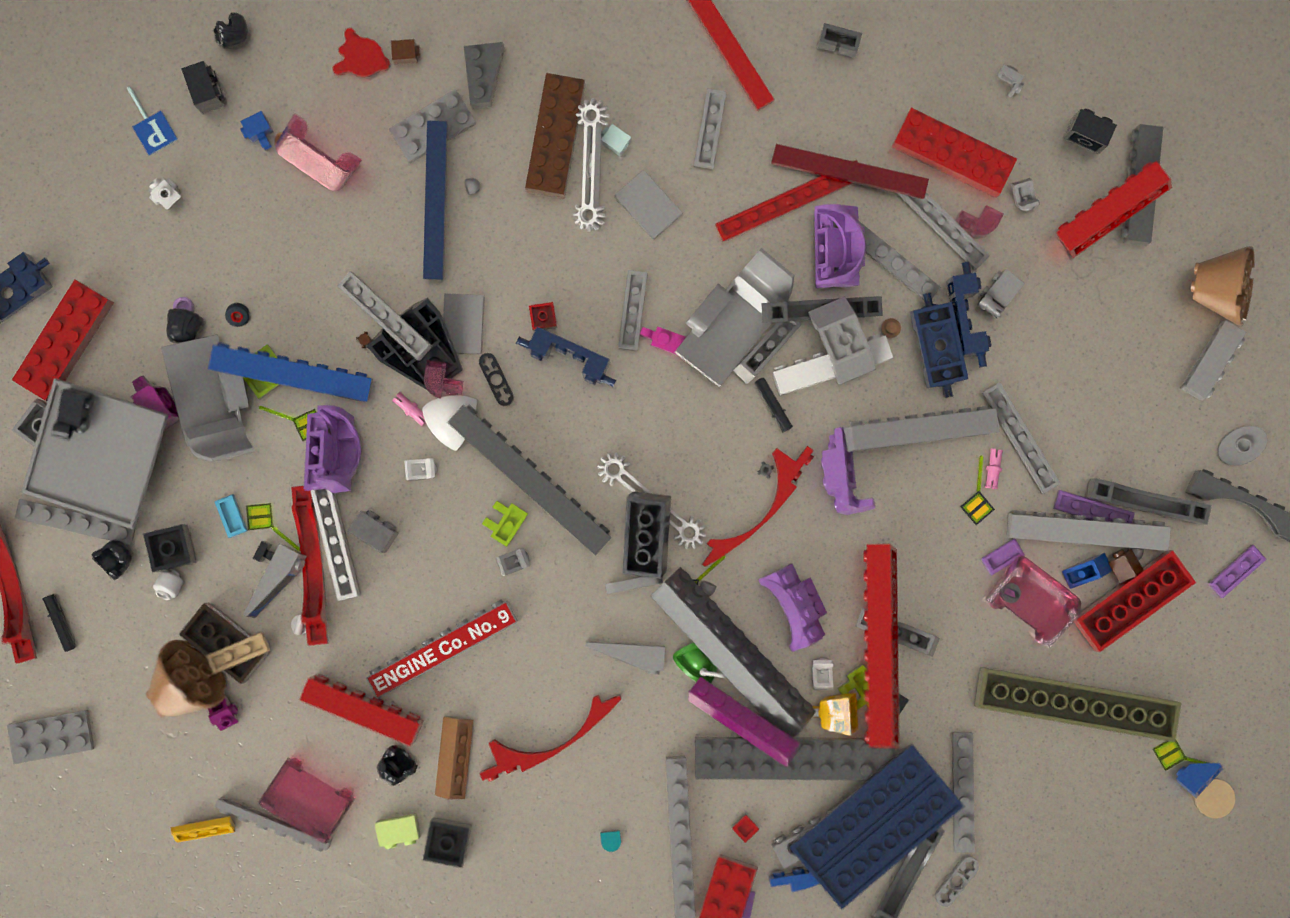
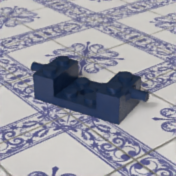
M22 252L7 263L9 265L8 269L0 273V324L52 288V285L41 271V269L50 264L46 257L36 263L31 255ZM7 288H11L13 291V295L10 298L4 297V291Z
M970 262L961 263L963 275L952 276L946 281L949 301L953 305L964 357L977 356L979 368L987 367L985 355L989 351V347H991L990 336H987L986 331L970 333L972 321L967 317L969 303L967 299H964L979 293L981 280L980 277H977L976 272L971 273Z
M931 293L922 294L925 306L921 309L910 311L913 329L917 332L924 363L923 374L926 388L941 386L944 389L945 398L953 397L951 385L955 382L969 379L952 302L940 305L933 304ZM939 339H942L946 344L945 349L942 351L937 350L935 347V343Z
M536 327L530 341L520 336L517 339L516 344L527 348L534 359L542 361V359L547 360L553 346H555V351L566 355L568 352L573 355V359L584 363L585 360L587 361L582 371L584 381L593 385L596 382L599 384L603 382L612 387L615 385L616 379L605 374L610 364L609 358L539 327Z

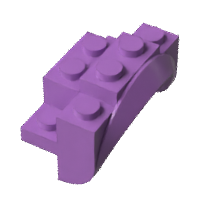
M840 204L815 206L816 289L859 286V271L861 267L865 266L866 240L864 227L861 226L858 220V207ZM833 221L836 223L838 228H833Z
M317 406V413L307 415L304 489L310 491L326 488L332 493L351 491V478L355 475L361 457V444L354 427V416L338 406Z
M835 428V434L829 436V450L822 451L823 458L821 459V464L824 469L825 477L823 478V483L828 495L836 497L834 505L838 513L850 515L872 510L875 508L873 498L859 500L853 494V489H856L853 451L847 452L844 428Z
M790 564L758 579L760 585L767 587L777 597L788 617L792 631V642L789 646L791 652L810 646L823 639L822 637L825 636V633L818 619L827 614V611L811 577L800 581L793 564Z

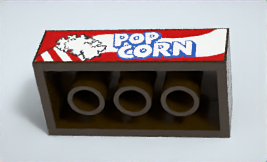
M203 603L179 633L183 639L205 656L251 637L210 603ZM270 651L223 671L240 684L246 683Z

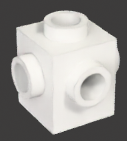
M163 177L160 179L156 178L149 185L150 189L148 191L151 194L149 198L157 206L161 204L167 210L181 197L175 190L177 185L170 178L167 180Z

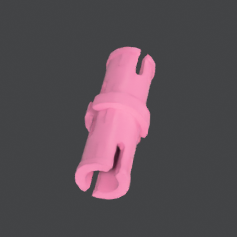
M399 392L392 402L403 409L405 415H410L420 426H424L426 422L423 420V411L417 407L418 404L412 403Z
M990 449L989 466L986 467L988 474L985 488H991L992 484V489H998L999 473L1002 472L1000 466L1003 450L998 449L996 456V449Z

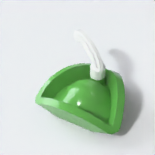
M695 643L681 648L673 655L676 665L696 682L700 677L709 683H712L714 677H726L723 673H716L717 667Z

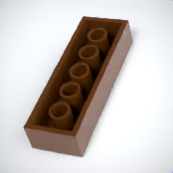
M546 73L525 185L526 192L565 199L579 121L576 113L581 112L578 106L582 105L585 79Z

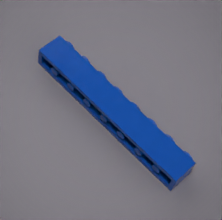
M218 342L217 346H212L208 370L361 402H367L372 378H367L366 373L356 372L355 375L348 374L347 369L336 368V371L329 370L328 365L317 363L316 367L310 366L308 361L297 359V363L291 362L289 357L277 355V358L269 357L270 353L258 351L257 354L249 353L250 349L238 347L237 350L230 349V345Z

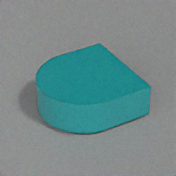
M620 830L600 832L601 844L606 851L614 852L619 849L621 845Z

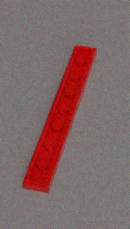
M688 0L757 111L773 102V96L712 0Z
M820 176L715 223L722 242H725L853 183Z

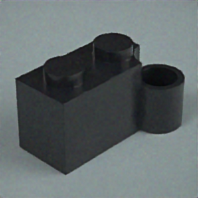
M73 388L62 390L57 421L52 427L53 437L70 440L73 432H86L90 425L89 412L94 403L92 399L93 393Z

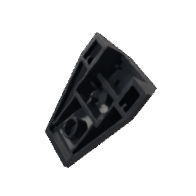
M427 297L413 304L399 315L432 345L420 361L414 358L384 329L366 346L380 362L429 392L434 393L460 373L463 368L440 311Z

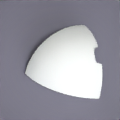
M451 395L432 400L422 407L426 424L438 440L456 451L465 438L447 422L462 405L465 407L470 405L476 410L477 399Z

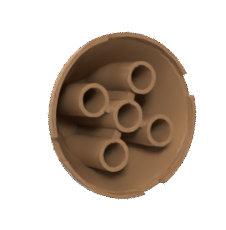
M1247 246L1201 263H1196L1194 269L1196 281L1192 280L1191 283L1193 300L1236 325L1243 326L1244 323H1241V321H1246L1253 289L1254 278H1250L1252 268H1255L1254 248Z
M172 640L167 642L158 653L146 697L156 708L159 716L175 717L217 706L225 698L224 689L227 686L222 671L213 674L205 655L191 647V644L187 641Z

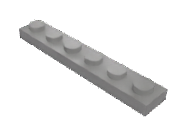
M897 193L966 262H970V266L974 270L990 256L927 193L924 199Z
M860 222L865 231L866 254L923 300L922 294L931 293L933 298L941 287Z
M350 271L340 282L338 287L414 358L420 361L430 350L432 345L353 272Z
M999 382L982 392L991 409H997L998 421L1041 493L1044 494L1060 485L1061 483L1001 383Z
M19 499L15 514L16 519L110 541L119 540L127 545H132L135 529L91 515Z
M952 732L953 793L965 806L953 816L954 852L975 853L973 733Z
M223 797L219 798L215 805L216 808H219V812L230 815L232 813L237 815L238 819L243 822H249L250 820L257 823L256 826L261 829H273L275 834L282 837L288 835L293 837V841L300 844L305 842L311 844L312 848L317 851L327 850L332 842L331 839Z

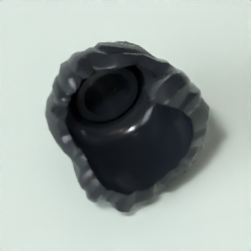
M231 12L228 17L229 24L227 25L223 21L216 22V26L213 29L215 42L222 48L238 46L244 43L248 37L247 24L241 14Z
M169 309L166 328L167 338L174 344L194 340L198 330L204 325L205 321L199 314L187 309Z
M112 540L106 543L103 548L94 551L91 555L96 564L106 571V574L113 580L122 576L132 560L130 550L119 540Z
M391 745L386 749L378 762L377 772L381 780L391 786H395L413 775L418 765L406 750L397 745Z

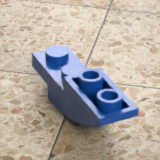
M804 868L793 869L791 873L776 871L773 872V875L769 876L771 887L790 884L792 892L820 884L809 870L804 871Z

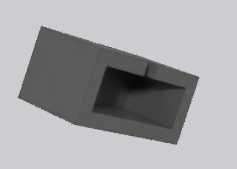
M824 23L817 48L831 52L838 49L839 54L855 58L862 33Z

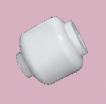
M172 569L160 572L153 585L156 591L155 594L165 600L177 597L183 585V580L179 577L180 574Z

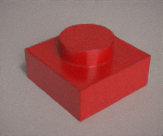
M746 814L731 827L745 843L760 830Z

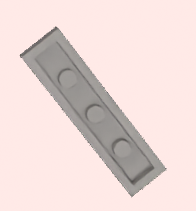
M707 88L694 162L696 167L713 169L726 91Z
M628 270L618 344L620 349L638 351L648 272Z

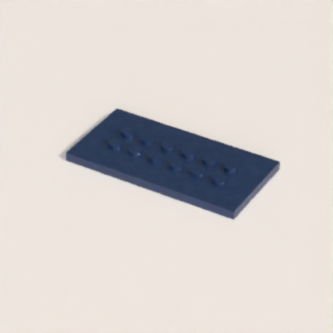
M911 744L789 847L842 910L965 806Z

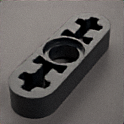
M484 353L479 358V365L497 402L501 406H509L514 401L513 392L495 356L491 353ZM486 357L493 359L491 362L493 369L498 368V370L492 371L489 375L486 373L490 371L487 365L483 366L484 358ZM495 374H499L502 377V382L499 385L491 383V377ZM505 384L507 388H503L506 394H510V397H508L509 401L506 403L504 400L500 401L502 397L501 392H495V389L502 388Z

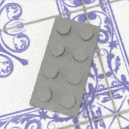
M454 89L389 128L405 157L411 163L426 154L427 120L447 121V141L475 125L476 121L457 90Z
M88 710L7 725L13 764L94 749Z

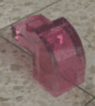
M986 205L978 218L961 210L955 221L959 222V225L965 229L971 228V237L983 238L997 228L1004 214Z
M427 360L424 384L431 395L441 399L442 391L448 395L462 394L464 381L444 378L447 363Z

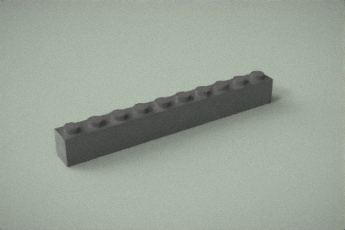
M462 405L447 423L592 553L597 555L611 539L608 535L610 530L603 524L598 526L594 522L596 518L588 511L582 512L579 509L581 504L573 497L569 500L564 495L566 491L558 484L553 486L549 482L552 478L544 471L540 474L534 469L537 465L529 458L524 460L520 456L522 452L514 444L510 447L505 443L507 438L499 431L495 434L490 429L492 425L485 418L480 420L475 415L478 412L470 405L467 407Z

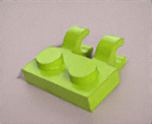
M496 501L493 508L504 514L498 524L487 517L482 524L493 531L490 537L507 547L528 513L512 503L508 508Z
M864 665L859 666L846 675L849 681L837 688L841 694H847L855 688L860 696L857 699V710L864 705L868 707V702L865 701V690H868V682L865 681V670L867 669Z

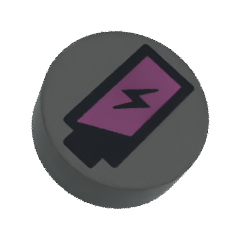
M1006 583L1000 589V597L1005 602L1014 603L1021 596L1020 588L1014 583Z

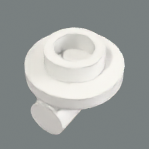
M301 614L295 616L291 622V628L296 635L306 633V626L301 623Z

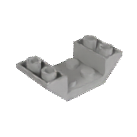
M846 297L808 312L832 362V370L839 385L876 369L868 342L856 314Z

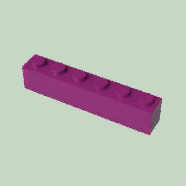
M702 677L697 680L689 691V702L787 767L797 754L800 744L798 741Z

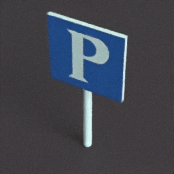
M130 86L127 87L145 119L132 126L148 155L150 156L178 140L162 111L148 117Z

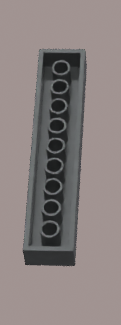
M681 567L675 571L651 597L769 723L794 738L806 727L816 713L813 706L800 695L799 691L758 650L757 646L745 636L744 632L737 628L730 617L722 612L716 602L707 596L704 590L692 580L686 571Z
M695 737V778L869 780L895 758V748L869 747V743H866L865 738L794 737L793 739L800 743L799 749L786 767L743 737Z

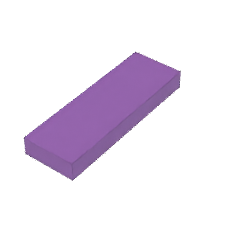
M1250 545L1208 584L1220 598H1224L1267 559L1254 545Z

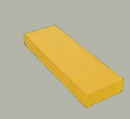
M230 816L171 827V834L177 843L235 832V825Z

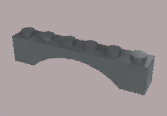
M882 296L846 298L856 317L883 316ZM837 299L761 303L762 323L811 320L809 311Z
M1203 469L1202 471L1194 472L1185 493L1202 501L1225 498L1242 502L1255 509L1265 519L1275 536L1290 542V513L1285 511L1284 506L1277 503L1272 505L1267 502V498L1260 495L1253 496L1244 487L1238 486L1236 488L1231 485V481L1225 478L1217 479L1213 477L1214 473Z
M1097 478L1090 479L1086 495L1088 499L1199 525H1208L1212 507L1209 504L1151 493Z
M941 827L906 856L873 918H898L918 877L944 834V829Z

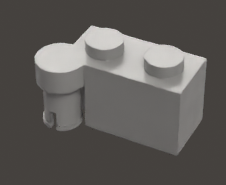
M1007 269L1003 272H997L992 278L994 283L990 288L988 286L984 288L980 293L982 298L977 304L982 310L986 309L996 319L1025 284Z

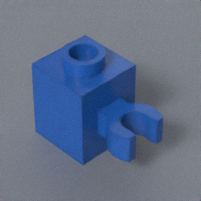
M262 111L240 121L243 126L240 130L245 139L249 138L252 142L259 140L264 150L272 147L267 135L273 133V130Z

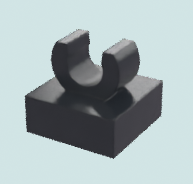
M261 541L252 559L263 562L266 558L271 561L274 552L270 551L272 544L267 541Z

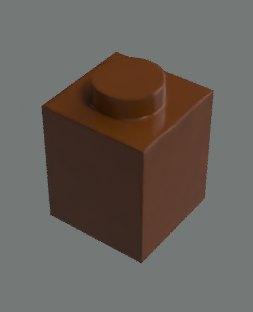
M415 39L391 41L394 65L418 63L417 57H421L420 45L416 44Z
M1121 549L1115 552L1113 558L1108 562L1120 583L1136 577L1143 570L1132 549L1126 551Z

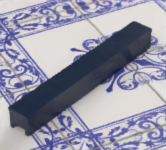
M427 120L423 279L444 280L447 121Z

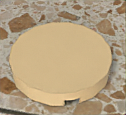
M1216 778L1197 798L1194 797L1198 810L1205 816L1214 819L1223 818L1228 815L1234 808L1236 800L1232 787L1225 781Z

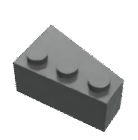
M503 42L464 46L469 99L472 109L492 107L502 54L504 52Z

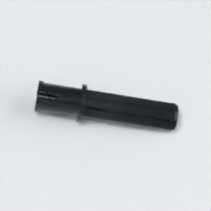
M764 377L758 379L755 385L771 411L772 419L775 418L782 433L793 428L785 414L786 410L782 409Z
M51 594L42 598L49 613L47 616L51 618L63 650L68 652L75 649L74 641L61 613L63 610H60L55 595Z

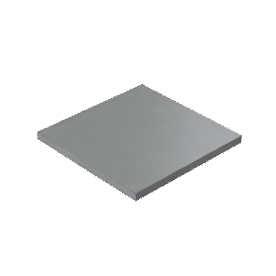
M54 378L21 493L135 529L169 415ZM73 388L93 393L92 399L94 403L89 412L90 425L86 432H73L70 440L53 437L52 427L57 421L62 390Z

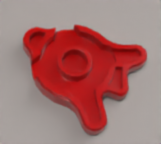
M352 28L345 30L346 42L338 48L339 54L344 56V59L333 65L332 70L335 75L352 73L359 77H370V75L389 69L390 61L384 56L377 42L369 38L360 37Z

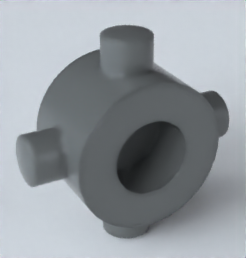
M765 461L761 462L762 466L757 471L758 474L770 478L774 466L765 464Z

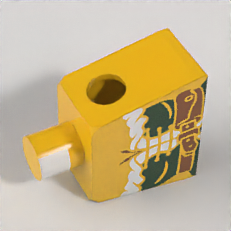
M856 693L826 696L820 701V706L813 705V709L816 711L813 717L821 718V727L823 729L846 735H852L859 730Z

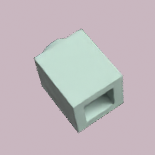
M613 124L609 128L605 127L601 133V144L620 157L631 142V136Z

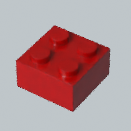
M553 302L529 305L533 331L536 330V327L542 329L557 328Z

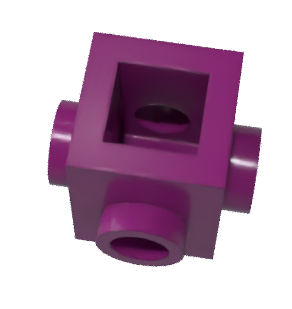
M226 696L217 706L208 708L209 721L213 726L216 725L220 731L238 723V708L235 703L231 704Z

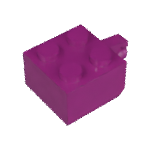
M139 376L132 381L136 391L131 396L134 401L132 403L168 414L165 430L179 421L175 402L166 387L152 386L145 376Z

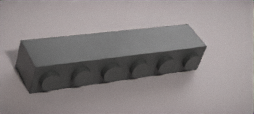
M1140 124L1133 129L1131 141H1134V144L1129 154V160L1132 163L1131 168L1128 169L1127 178L1132 174H1139L1142 171V167L1149 162L1153 164L1157 161L1160 164L1163 127ZM1156 200L1125 221V226L1121 230V237L1124 238L1123 243L1143 246L1151 243Z

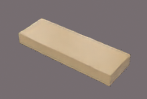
M261 632L211 653L206 657L213 674H216L268 652L270 648L264 633Z

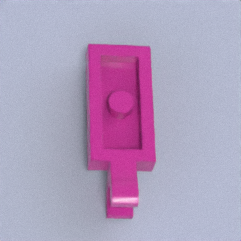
M658 326L655 332L645 327H642L640 336L652 340L650 346L676 354V349L686 338V336Z

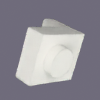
M433 458L404 461L406 480L435 477L437 467Z
M819 658L813 661V690H833V660Z

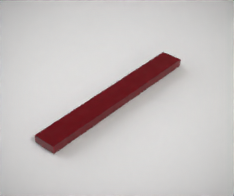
M776 144L771 162L773 165L921 199L925 198L929 181L928 178L780 144Z

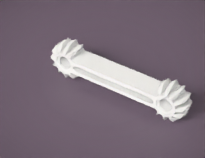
M592 98L590 102L584 100V106H578L582 112L576 113L577 117L582 118L578 121V124H584L582 206H575L578 212H574L573 216H578L575 223H581L580 229L586 228L588 232L592 231L593 228L598 230L599 224L604 225L605 223L601 218L607 217V214L602 213L605 206H599L601 124L608 125L605 118H610V114H605L609 109L608 106H603L604 102L602 100L597 102L595 98ZM595 110L597 116L596 119L592 121L590 119V113L591 111ZM589 209L593 212L591 220L587 218V211Z
M616 452L614 459H612L610 453L607 454L608 461L603 457L600 459L605 463V466H597L599 469H604V471L598 473V476L606 474L602 480L604 483L610 478V486H613L614 479H617L631 492L635 491L621 479L622 475H626L643 490V493L653 494L624 470V467L630 465L629 462L622 464L626 458L625 456L617 460L618 453ZM611 464H617L620 467V471L615 475L610 474L608 471ZM670 508V513L682 522L681 527H678L671 520L669 523L679 532V535L673 537L674 540L680 537L682 539L678 542V545L681 546L685 541V549H688L689 542H691L692 547L695 549V540L702 544L703 541L698 537H706V534L699 532V530L705 529V526L699 528L697 526L701 520L698 519L694 524V516H690V523H687ZM692 527L695 530L694 537L686 538L684 536V529Z

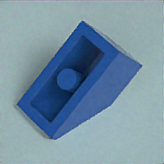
M1105 553L1073 565L1063 570L1062 573L1069 588L1072 589L1100 579L1113 570L1108 563L1109 561Z
M1220 763L1189 764L1187 767L1183 766L1178 771L1176 779L1183 788L1197 798L1219 775L1223 767Z

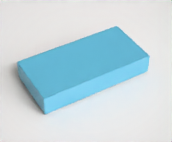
M234 494L214 501L228 538L248 531Z

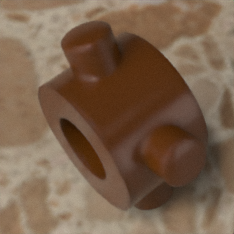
M364 331V334L356 337V341H359L362 345L361 348L364 349L372 340L366 331Z

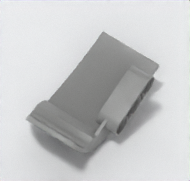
M761 248L727 289L718 283L685 324L692 331L676 349L675 353L720 387L771 325V323H762L761 303L789 301L794 284V275Z
M218 334L161 347L187 447L190 446L192 454L196 457L211 462L255 451L246 436L240 410L249 408L243 377L208 370L212 346H217L219 342Z

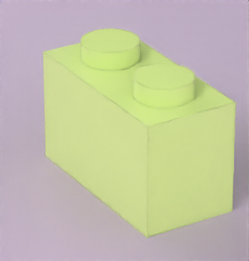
M416 813L378 820L375 823L379 847L385 846V849L397 847L398 843L403 842L405 845L415 844L416 840L421 837Z

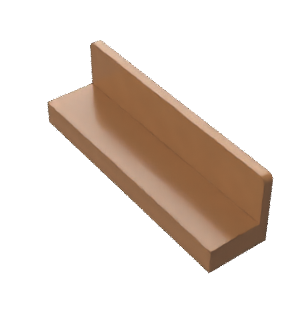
M443 717L435 796L446 799H465L473 729L472 719Z

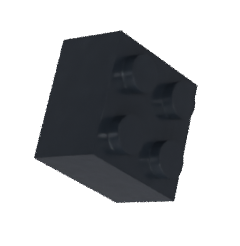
M203 60L181 68L193 104L202 114L225 107L223 103L225 95L216 83L219 81V78L211 65L208 66Z
M1080 109L1072 117L1063 139L1099 154L1108 146L1117 124H1114L1113 120L1108 117L1101 118L1095 115V112L1090 109Z
M187 524L143 534L152 572H161L196 563Z
M432 818L430 820L423 861L462 868L465 862L472 825Z

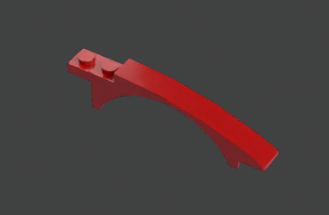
M806 446L796 461L778 448L773 451L772 455L776 463L778 485L774 502L767 515L754 528L742 535L729 539H710L707 545L713 549L701 565L706 567L750 538L779 510L797 488L791 481L794 480L796 482L802 474L800 471L804 464L808 466L814 457L811 455L814 451L813 449Z
M304 486L291 487L292 513L296 524L300 552L307 556L305 565L302 568L303 608L301 623L306 626L307 646L329 644L325 608L327 605L316 511L311 491L304 489Z
M0 525V593L4 612V629L1 639L3 644L11 645L15 663L20 664L37 659L28 623L30 617L22 587Z
M620 694L603 702L599 695L593 697L590 713L582 728L570 740L556 748L542 752H524L509 748L496 739L490 741L488 744L497 764L479 773L482 781L485 779L488 782L499 778L498 774L506 771V774L517 770L516 766L518 765L521 771L524 772L555 756L583 737L602 720L621 700Z

